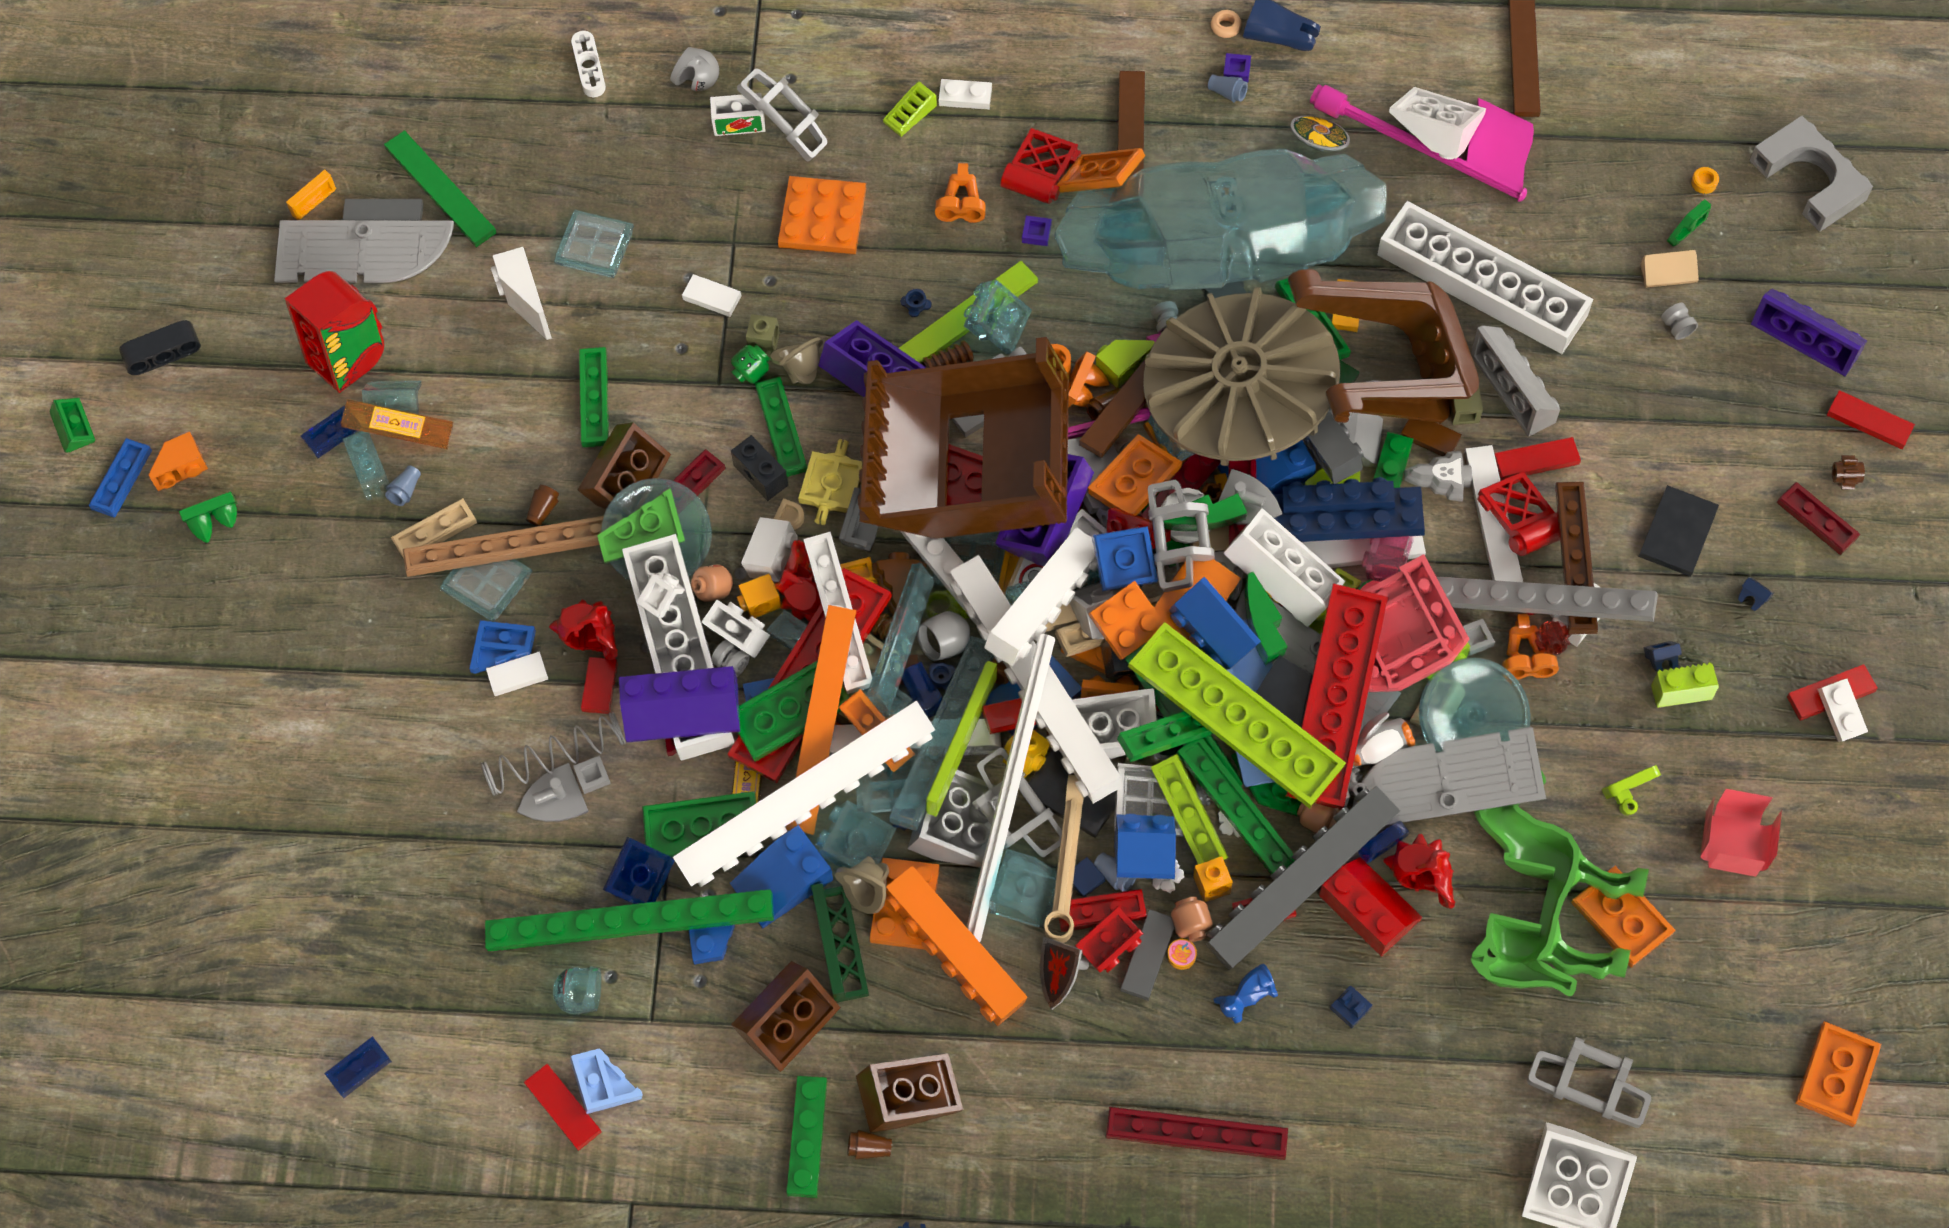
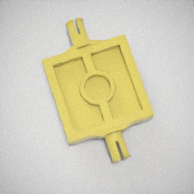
M842 439L838 440L835 453L824 454L812 451L798 499L801 504L818 508L816 519L814 520L817 524H820V521L821 525L826 524L829 511L847 513L854 488H859L860 486L859 470L862 469V461L853 460L845 456L849 442L846 440L844 442Z

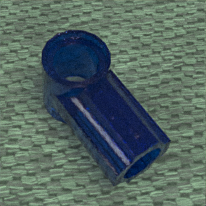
M922 662L899 672L912 698L910 700L911 704L917 701L928 719L947 710L942 695L936 687L934 688Z

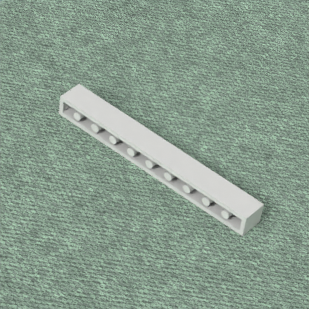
M977 555L950 571L953 582L949 584L956 597L962 596L966 603L963 604L966 613L970 619L974 617L977 619L980 625L976 627L983 640L986 641L991 630L1010 609L1011 605L980 556ZM1034 640L1031 643L1033 645L1026 658L1024 660L1019 658L1013 666L994 655L998 663L1003 661L1007 669L1004 672L1011 684L1017 683L1021 691L1018 694L1021 700H1023L1036 648ZM1049 665L1035 722L1040 729L1046 728L1049 736L1046 738L1054 752L1059 750L1064 757L1061 759L1065 770L1069 775L1071 773L1075 774L1078 779L1075 784L1083 797L1089 796L1094 804L1123 787L1121 776Z
M915 701L673 857L691 886L698 883L702 887L715 878L712 873L722 867L725 872L738 864L739 861L736 857L744 852H747L749 856L763 848L761 841L769 836L773 840L777 839L787 832L785 826L794 820L797 825L812 816L810 810L817 805L821 809L836 801L834 795L842 789L847 794L861 785L858 781L859 778L866 774L872 778L885 769L882 764L892 758L895 763L909 754L906 748L915 742L920 747L931 740L933 737L930 733L935 729L918 702Z

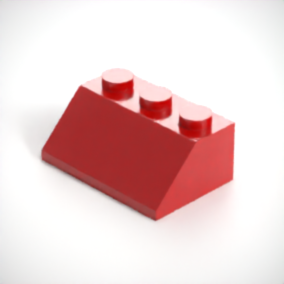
M1361 857L1343 865L1322 884L1319 894L1381 957L1423 918Z

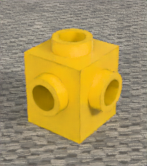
M1035 730L1032 731L1023 772L1026 774L1024 778L1033 770L1037 772L1043 766L1050 746L1048 740ZM1014 735L1007 741L1004 747L1008 755ZM1004 758L1002 762L1007 765V761Z

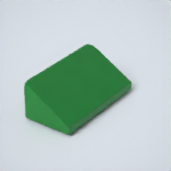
M80 398L53 400L49 412L64 452H72L94 443L95 437Z

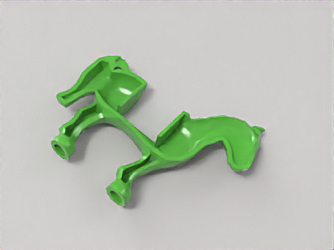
M1541 771L1542 779H1543V784H1545V783H1546V777H1545V775L1543 774V772ZM1520 804L1474 811L1480 825L1504 849V861L1507 866L1519 873L1549 880L1539 924L1490 913L1486 937L1476 947L1471 958V962L1479 974L1488 982L1499 987L1520 989L1548 987L1559 990L1568 997L1575 993L1577 980L1569 975L1587 974L1598 980L1604 979L1608 974L1625 978L1631 950L1616 948L1610 953L1589 954L1575 950L1562 940L1558 918L1563 902L1570 890L1578 882L1586 883L1598 889L1607 898L1618 899L1627 893L1636 897H1643L1649 869L1636 868L1629 873L1623 874L1609 873L1601 870L1582 855L1580 848L1570 833L1554 824L1536 820L1519 807ZM1488 949L1494 958L1488 956ZM1546 963L1552 964L1555 967V969L1550 967Z

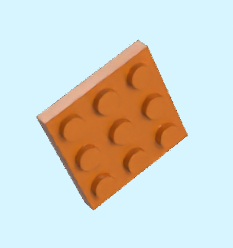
M789 176L778 239L779 247L856 254L866 194V183Z

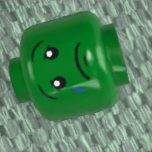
M747 344L732 357L731 364L734 369L731 373L741 383L746 380L751 384H755L769 371L770 365L768 361L771 359L757 344L754 346Z

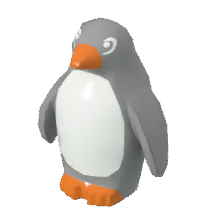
M1382 713L1371 719L1359 734L1352 768H1358L1366 764L1376 765L1392 753L1409 746H1414L1415 739L1412 736L1409 725L1402 718L1384 722L1389 717V713Z

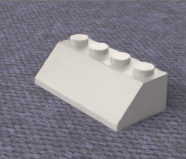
M1263 508L1223 553L1247 575L1254 572L1263 588L1272 598L1292 613L1295 619L1301 621L1307 627L1328 607L1333 583L1342 586L1345 583L1337 573Z

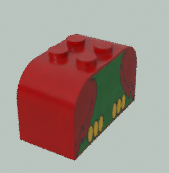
M322 272L284 298L306 364L338 393L370 371L381 358L384 351V339L381 332L383 327L377 319L376 313H378L376 306L372 301L362 296L356 287L350 285L336 272Z

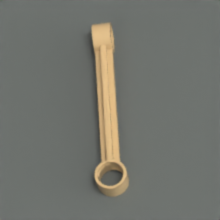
M1068 775L1053 908L1044 923L1046 937L1062 943L1067 942L1072 937L1074 930L1073 919L1069 913L1084 800L1075 784L1078 781L1075 775ZM1056 918H1062L1069 924L1068 932L1062 936L1053 935L1048 929L1049 923Z

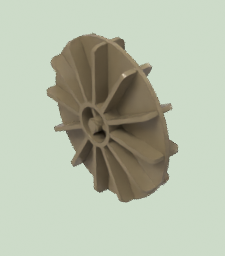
M1255 287L1253 293L1232 294L1214 298L1213 294L1209 293L1206 295V302L1187 310L1176 319L1170 317L1166 321L1167 328L1160 334L1150 353L1146 355L1143 386L1148 409L1158 427L1176 443L1177 448L1181 451L1188 450L1204 457L1218 459L1221 461V465L1228 466L1229 461L1251 460L1270 456L1271 460L1277 459L1276 453L1293 446L1309 434L1314 436L1318 432V425L1330 410L1326 391L1330 387L1339 384L1340 362L1333 337L1325 326L1308 310L1297 307L1296 303L1289 300L1262 294L1261 288Z

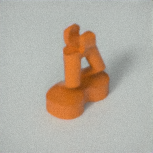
M958 163L957 174H951L944 197L936 200L935 215L939 220L945 222L955 221L958 218L971 223L980 222L985 218L986 204L983 200L979 199L976 177L973 174H969L967 163ZM959 186L966 187L969 197H964L962 200L955 197Z
M1518 614L1515 627L1509 630L1507 655L1510 658L1502 663L1504 678L1507 680H1520L1527 676L1548 678L1555 675L1559 670L1557 657L1545 653L1538 628L1535 625H1530L1529 615ZM1521 639H1528L1534 655L1529 657L1518 652Z

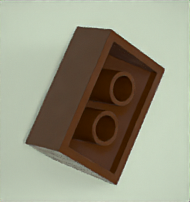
M635 423L617 424L583 479L578 491L596 506L615 514L621 513V516L624 518L628 517L641 508L671 454Z
M791 961L739 1015L731 1026L756 1052L781 1072L841 1007L807 968Z

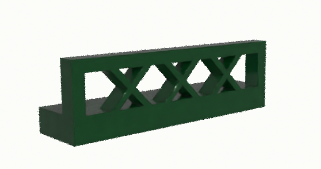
M823 883L811 885L834 1000L836 1003L869 996L851 904L845 895L843 886L824 890ZM843 894L844 904L838 913L827 906V897ZM845 910H846L847 918H845L844 916H842V914L844 913ZM829 914H831L832 916H834V918H833V920H832L831 922H830ZM838 920L849 925L850 928L844 939L839 938L832 932ZM850 938H852L853 946L847 943ZM834 940H835L836 942L840 943V945L837 947V949H836V947H835V942H834ZM844 947L855 953V958L849 967L838 961L837 956ZM856 964L858 968V973L853 970ZM840 968H842L843 970H845V973L842 975V977H841ZM851 974L860 980L862 989L845 993L843 983Z

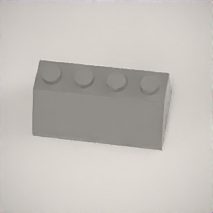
M1478 327L1471 356L1529 437L1555 424L1560 412L1559 404L1554 397H1550L1547 393L1542 379L1539 376H1535L1532 372L1527 358L1521 356L1517 351L1511 336L1506 335L1502 328Z

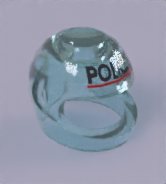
M591 965L589 968L572 967L564 970L557 976L553 985V997L560 1009L572 1015H582L598 1010L601 996L600 968Z

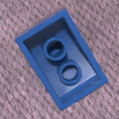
M1303 440L1276 453L1277 459L1271 460L1270 456L1256 459V479L1264 484L1272 494H1283V487L1289 486L1292 482H1301L1305 485V482L1316 471V463ZM1220 463L1218 470L1221 474L1226 473L1228 479L1229 464L1224 466Z
M797 825L775 840L732 880L730 885L736 893L771 889L775 921L813 895L811 885L823 883L824 887L833 881V875L830 866L800 826ZM774 921L758 922V924L763 929Z

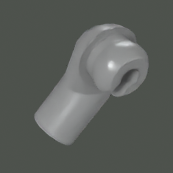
M1352 768L1348 786L1350 796L1358 795L1366 787L1363 783H1358L1363 777L1362 774H1359V768Z

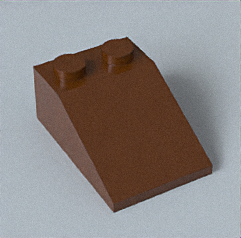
M948 1053L871 1064L856 1075L870 1133L898 1129L963 1111Z

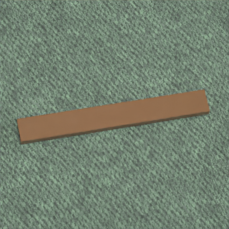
M621 513L403 549L406 574L409 577L600 545L597 535L622 520Z

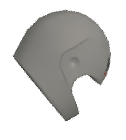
M688 47L677 61L670 81L675 85H680L686 80L693 81L691 90H707L718 79L719 64L711 52Z
M946 611L927 619L919 625L917 629L918 642L929 659L937 661L950 658L966 649L970 641V628L962 616L955 612ZM927 627L935 635L940 647V653L936 652L930 645L927 637Z

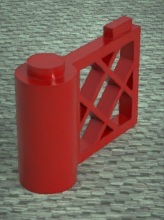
M1031 128L1013 161L1007 164L1002 175L1001 187L1050 204L1052 200L1056 201L1060 194V187L1057 186L1058 182L1062 179L1070 163L1074 164L1081 154V151L1078 150V144ZM1034 138L1043 141L1045 145L1033 148L1031 142ZM1063 148L1069 152L1066 155L1057 157L1054 150ZM1049 152L1052 158L1040 162L1037 155ZM1032 156L1035 163L1026 165L1020 161L1023 158ZM1056 165L1058 172L1054 175L1046 172L1044 168Z
M1524 471L1480 489L1477 500L1486 512L1489 510L1508 533L1509 547L1517 555L1525 556L1560 541L1557 512H1554ZM1520 482L1526 489V494L1511 490L1512 485ZM1497 493L1506 496L1505 502L1494 501L1490 494ZM1510 497L1524 501L1523 509L1508 505ZM1528 503L1539 506L1543 512L1537 514L1527 511ZM1506 513L1521 516L1520 522L1512 525L1506 517Z

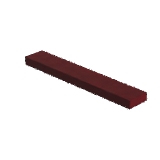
M1109 1107L1106 1138L1285 1160L1288 1128Z

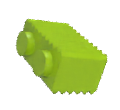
M1709 662L1708 665L1703 663L1702 666L1699 664L1697 666L1692 665L1691 667L1686 666V668L1681 666L1680 669L1677 667L1674 670L1670 668L1669 671L1666 669L1661 671L1659 669L1651 688L1656 706L1659 708L1713 700L1719 685L1713 664Z

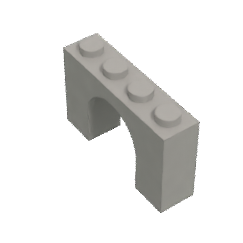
M1800 116L1754 148L1750 162L1766 178L1786 165L1798 161L1813 163L1827 174L1830 185L1810 198L1802 213L1819 232L1867 201L1873 188L1868 178L1861 175L1852 166L1850 160L1843 157L1834 148L1832 142L1826 140L1817 131L1816 127L1803 116Z

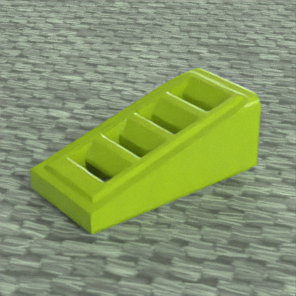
M918 81L886 115L883 123L902 137L937 106L936 95ZM913 103L918 107L917 109L912 106ZM905 110L911 114L910 117L904 113ZM899 117L905 123L902 125L895 118Z

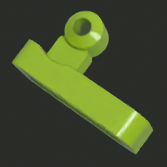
M1654 765L1601 790L1606 799L1615 797L1619 804V810L1623 815H1632L1637 812L1638 804L1633 800L1629 789L1659 777L1661 773L1657 765Z

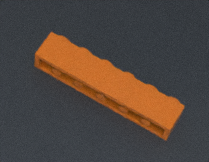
M913 866L909 867L886 886L885 904L891 911H897L904 918L903 924L909 932L918 934L923 940L922 945L931 956L936 955L942 962L941 967L950 978L955 977L959 981L964 995L969 1000L974 999L980 1005V1012L987 1021H993L999 1026L1024 1005L1028 998Z

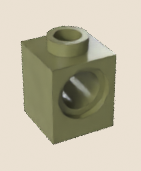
M751 314L746 334L747 344L751 346L757 344L767 356H771L772 352L776 351L780 336L778 320L774 317Z

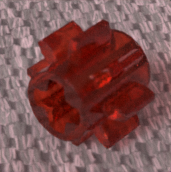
M1547 621L1535 632L1537 637L1535 643L1538 650L1543 651L1545 649L1547 654L1559 655L1567 649V645L1571 644L1568 639L1571 635L1568 634L1567 626L1561 627L1559 621Z

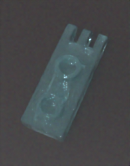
M368 429L344 438L343 442L366 500L372 499L369 490L373 488L377 497L381 496L382 492L379 486L384 484L386 490L387 485L390 483Z

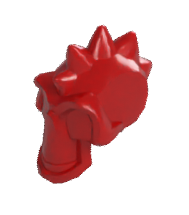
M801 540L793 541L791 553L783 570L782 578L774 585L784 596L780 608L792 609L793 623L799 622L804 617L810 622L821 604L812 568L808 567L810 561L806 546Z
M582 599L578 604L562 608L559 619L549 625V628L558 634L561 641L572 649L603 652L604 657L609 660H613L618 656L614 638L615 625L610 617L611 611L603 605L602 601L590 605L586 600Z
M1418 834L1412 844L1398 841L1395 854L1383 860L1393 871L1396 880L1406 888L1415 889V892H1419L1420 889L1438 893L1439 903L1443 907L1449 909L1455 907L1452 887L1454 870H1452L1448 859L1450 853L1442 850V840L1437 839L1428 844L1423 834Z

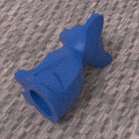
M1260 964L1244 976L1234 995L1219 996L1213 1000L1214 1003L1220 1004L1222 1013L1226 1017L1232 1018L1236 1024L1242 1021L1244 1007L1255 1005L1265 996L1275 998L1278 996L1269 969L1265 964Z

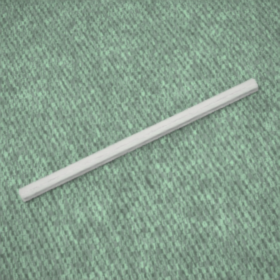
M1040 634L1038 636L967 923V929L979 942L982 938L1055 638L1047 634Z

